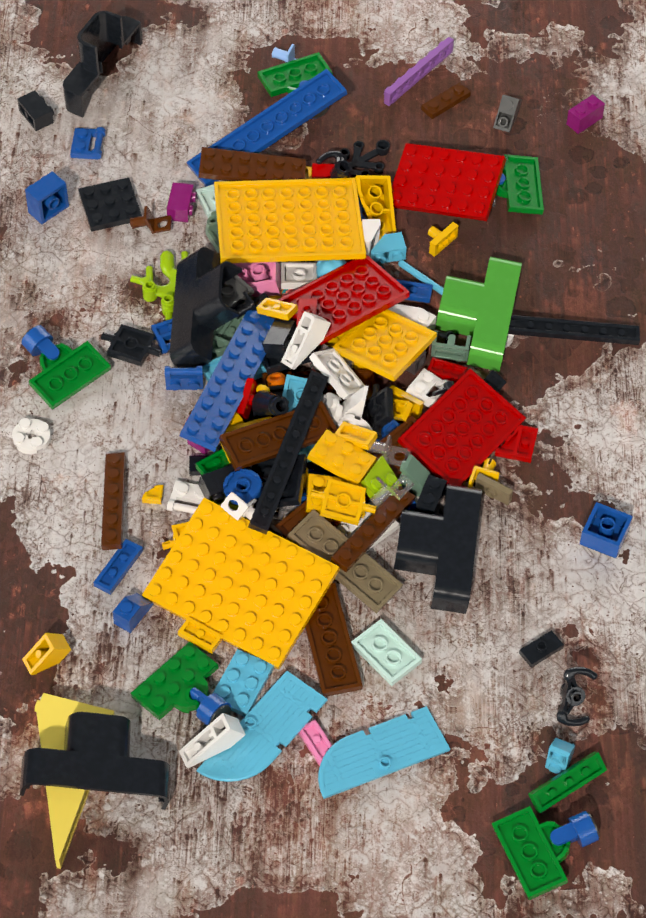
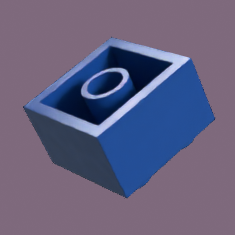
M53 171L25 189L28 213L40 224H44L69 207L66 182Z
M596 502L582 531L580 545L617 558L630 530L633 516Z

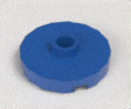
M249 469L231 472L223 483L226 498L231 492H234L247 504L254 498L257 500L263 490L259 475ZM230 500L231 503L238 505L237 501Z

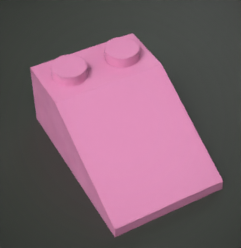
M279 262L233 263L242 268V272L238 276L254 289V294L251 296L258 297L263 293H266L267 296L281 295V267Z

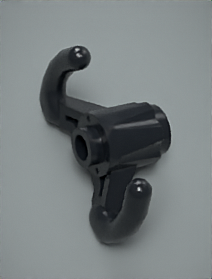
M340 151L326 152L316 160L317 164H322L328 158H335V165L330 171V177L351 178V165L348 161L344 160V155Z
M585 667L568 668L563 674L565 683L560 688L562 704L556 717L559 723L566 726H581L590 721L588 716L576 719L568 718L573 707L579 706L585 700V691L577 685L574 678L575 675H585L592 680L598 677L597 673Z

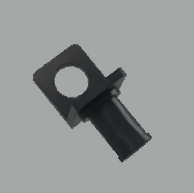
M244 291L245 302L234 308V310L239 312V316L236 319L238 320L249 310L257 311L258 302L266 297L269 298L266 293L252 300Z

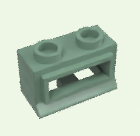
M453 334L448 336L447 344L437 343L436 337L432 342L431 356L458 362L468 361L471 335H467L465 347L455 345L456 336Z

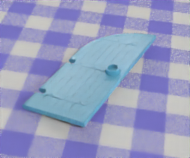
M286 671L241 720L240 724L246 735L231 748L206 759L196 771L207 778L224 782L241 781L259 774L282 752L277 746L282 744L287 747L311 720L312 715L308 712L313 710L317 713L328 699Z
M427 706L412 711V719H408L406 714L369 727V735H365L364 731L361 730L333 744L324 755L319 767L318 783L323 799L450 751L449 745Z

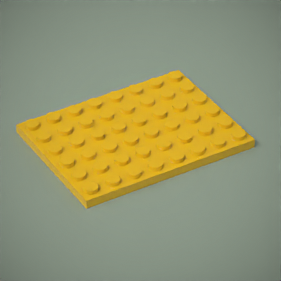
M355 178L214 182L220 263L225 261L231 263L366 259Z
M203 498L142 596L184 620L190 617L223 635V641L272 664L274 668L279 670L338 574L340 567L269 530L267 534H263L248 528L249 520L242 517L237 521L220 505Z

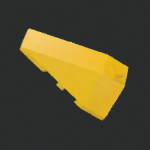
M356 175L357 193L368 219H380L379 240L385 234L396 233L391 177Z

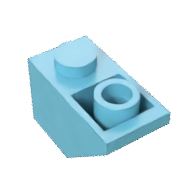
M402 232L383 235L371 250L370 258L375 262L380 260L382 264L406 260L407 248Z
M555 738L549 747L545 768L555 774L566 770L574 754L575 745Z

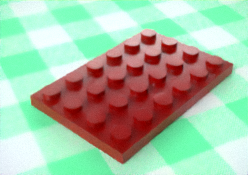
M406 143L392 184L393 206L398 209L487 221L506 158L501 155Z
M366 254V259H353L278 300L297 304L298 307L299 298H317V315L331 323L323 341L320 343L322 345L409 298L410 292ZM297 312L292 317L295 322H297Z
M469 369L397 442L436 477L447 480V484L461 486L471 476L474 466L480 467L505 439L525 421L526 417L472 369Z

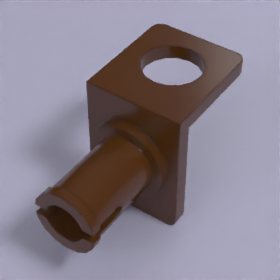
M144 206V216L130 218V225L132 229L147 226L151 233L155 234L170 231L172 217L169 215L154 218L148 206ZM162 221H167V225L165 227H159V224Z

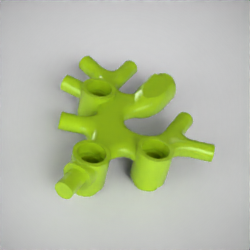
M163 251L160 255V268L163 274L170 280L167 285L160 286L154 283L152 266L146 267L145 277L132 275L130 282L142 285L145 301L152 302L157 297H161V309L165 316V321L173 318L177 269L174 268V255L170 251ZM187 251L181 252V260L188 256Z

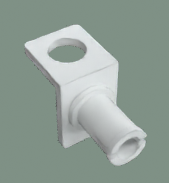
M231 492L222 503L221 508L237 521L242 517H247L251 520L255 510L253 507L257 500L254 498L247 504L234 492ZM230 500L237 501L239 505L237 510L230 509Z

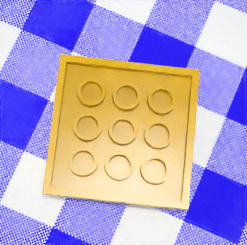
M387 309L350 329L333 348L341 356L389 380L395 381L437 337V332Z

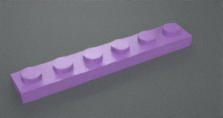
M448 37L441 41L434 50L429 51L427 56L420 59L414 67L408 69L394 84L387 87L384 91V104L387 106L393 104L453 52L454 39Z

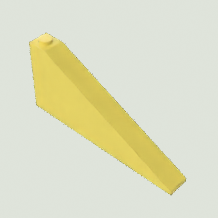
M43 693L41 700H37L35 705L41 748L64 750L65 725L69 715L72 713L90 712L115 715V712ZM46 786L57 868L61 869L90 790Z

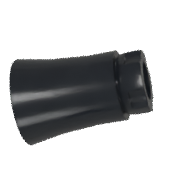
M266 390L257 392L252 400L253 411L261 417L284 415L289 410V401L285 397Z

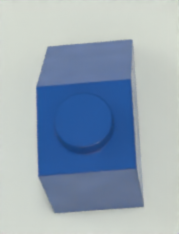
M138 593L124 597L112 612L114 624L131 633L154 603Z

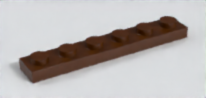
M125 452L106 454L102 550L122 549Z
M399 486L375 511V514H372L331 557L330 562L339 566L340 569L347 573L402 514V509L406 510L414 502L416 496Z

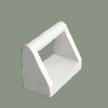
M362 219L365 249L369 257L371 250L379 241L380 219Z

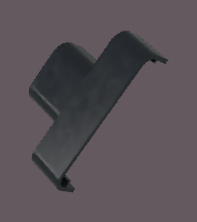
M99 11L81 29L77 35L80 61L63 81L67 111L82 118L84 117L82 96L87 90L89 92L93 88L94 81L99 77L100 73H103L102 63L116 45L123 49V46L128 45L129 42L140 46L143 44L140 21L109 11Z
M206 247L198 249L177 264L169 354L171 361L178 368H193L199 365L204 366L211 362L214 330L239 316L238 311L224 304L221 292L222 288L227 286L225 282L241 273L242 268L228 261L219 265L220 254Z
M447 484L442 515L402 509L394 569L434 575L431 609L462 614L467 612L472 585L482 489Z
M76 712L69 715L65 725L64 750L31 748L25 751L21 766L19 796H24L26 789H29L31 785H44L158 797V802H161V809L166 810L169 803L170 765L162 760L130 757L131 721L128 718L118 715Z

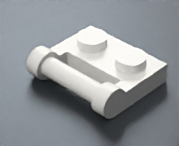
M424 368L409 385L406 392L424 402L425 406L430 408L444 393L428 397L429 392L434 386L439 388L438 390L444 388L443 384L449 380H442Z
M176 480L167 504V511L173 512L177 510L194 514L197 506L176 502L199 506L203 498H205L199 485Z

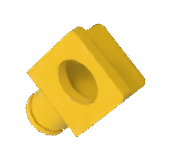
M487 458L482 468L474 466L468 487H473L479 473L498 482L499 472L494 471L496 466L495 460L492 459L489 464L490 458Z

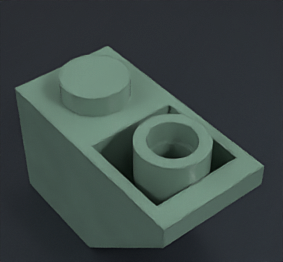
M409 454L407 460H403L401 463L400 471L402 473L399 477V482H401L404 489L419 497L430 472L413 455Z

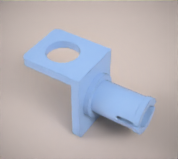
M292 44L288 51L275 47L272 52V58L283 60L285 63L296 60L295 44Z

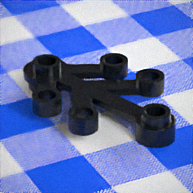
M386 140L378 141L376 149L360 157L361 152L364 150V143L356 141L353 146V158L350 162L352 168L350 175L355 177L356 175H370L368 170H353L356 167L372 169L375 173L382 174L384 172L383 163L367 161L378 155H387L390 151L389 142ZM346 148L340 150L342 154H347L344 155V160H348L350 158V151Z

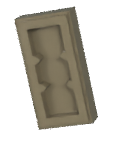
M482 473L478 474L475 482L476 489H482V492L490 498H494L506 505L510 504L513 495L512 489Z

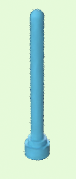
M400 260L398 262L399 267L424 284L433 285V290L441 295L443 294L444 288L405 261Z

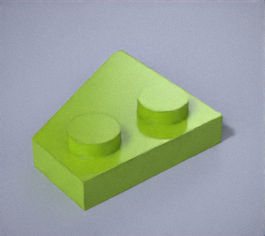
M380 456L360 483L362 487L366 488V493L370 499L393 492L399 486H402L383 456Z

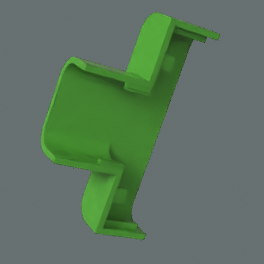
M490 256L484 283L446 276L435 329L453 331L457 334L471 335L473 337L467 365L500 372L522 263Z

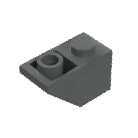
M502 95L493 128L510 133L518 116L522 99Z

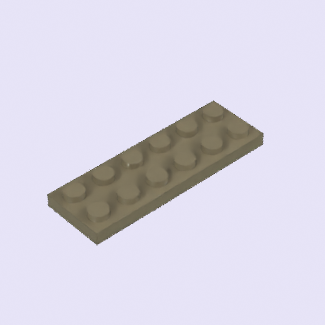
M313 509L288 534L287 538L294 544L331 561V557L349 538L324 517L319 516L320 514ZM366 553L347 573L340 569L335 577L337 581L376 614L403 586L400 581Z

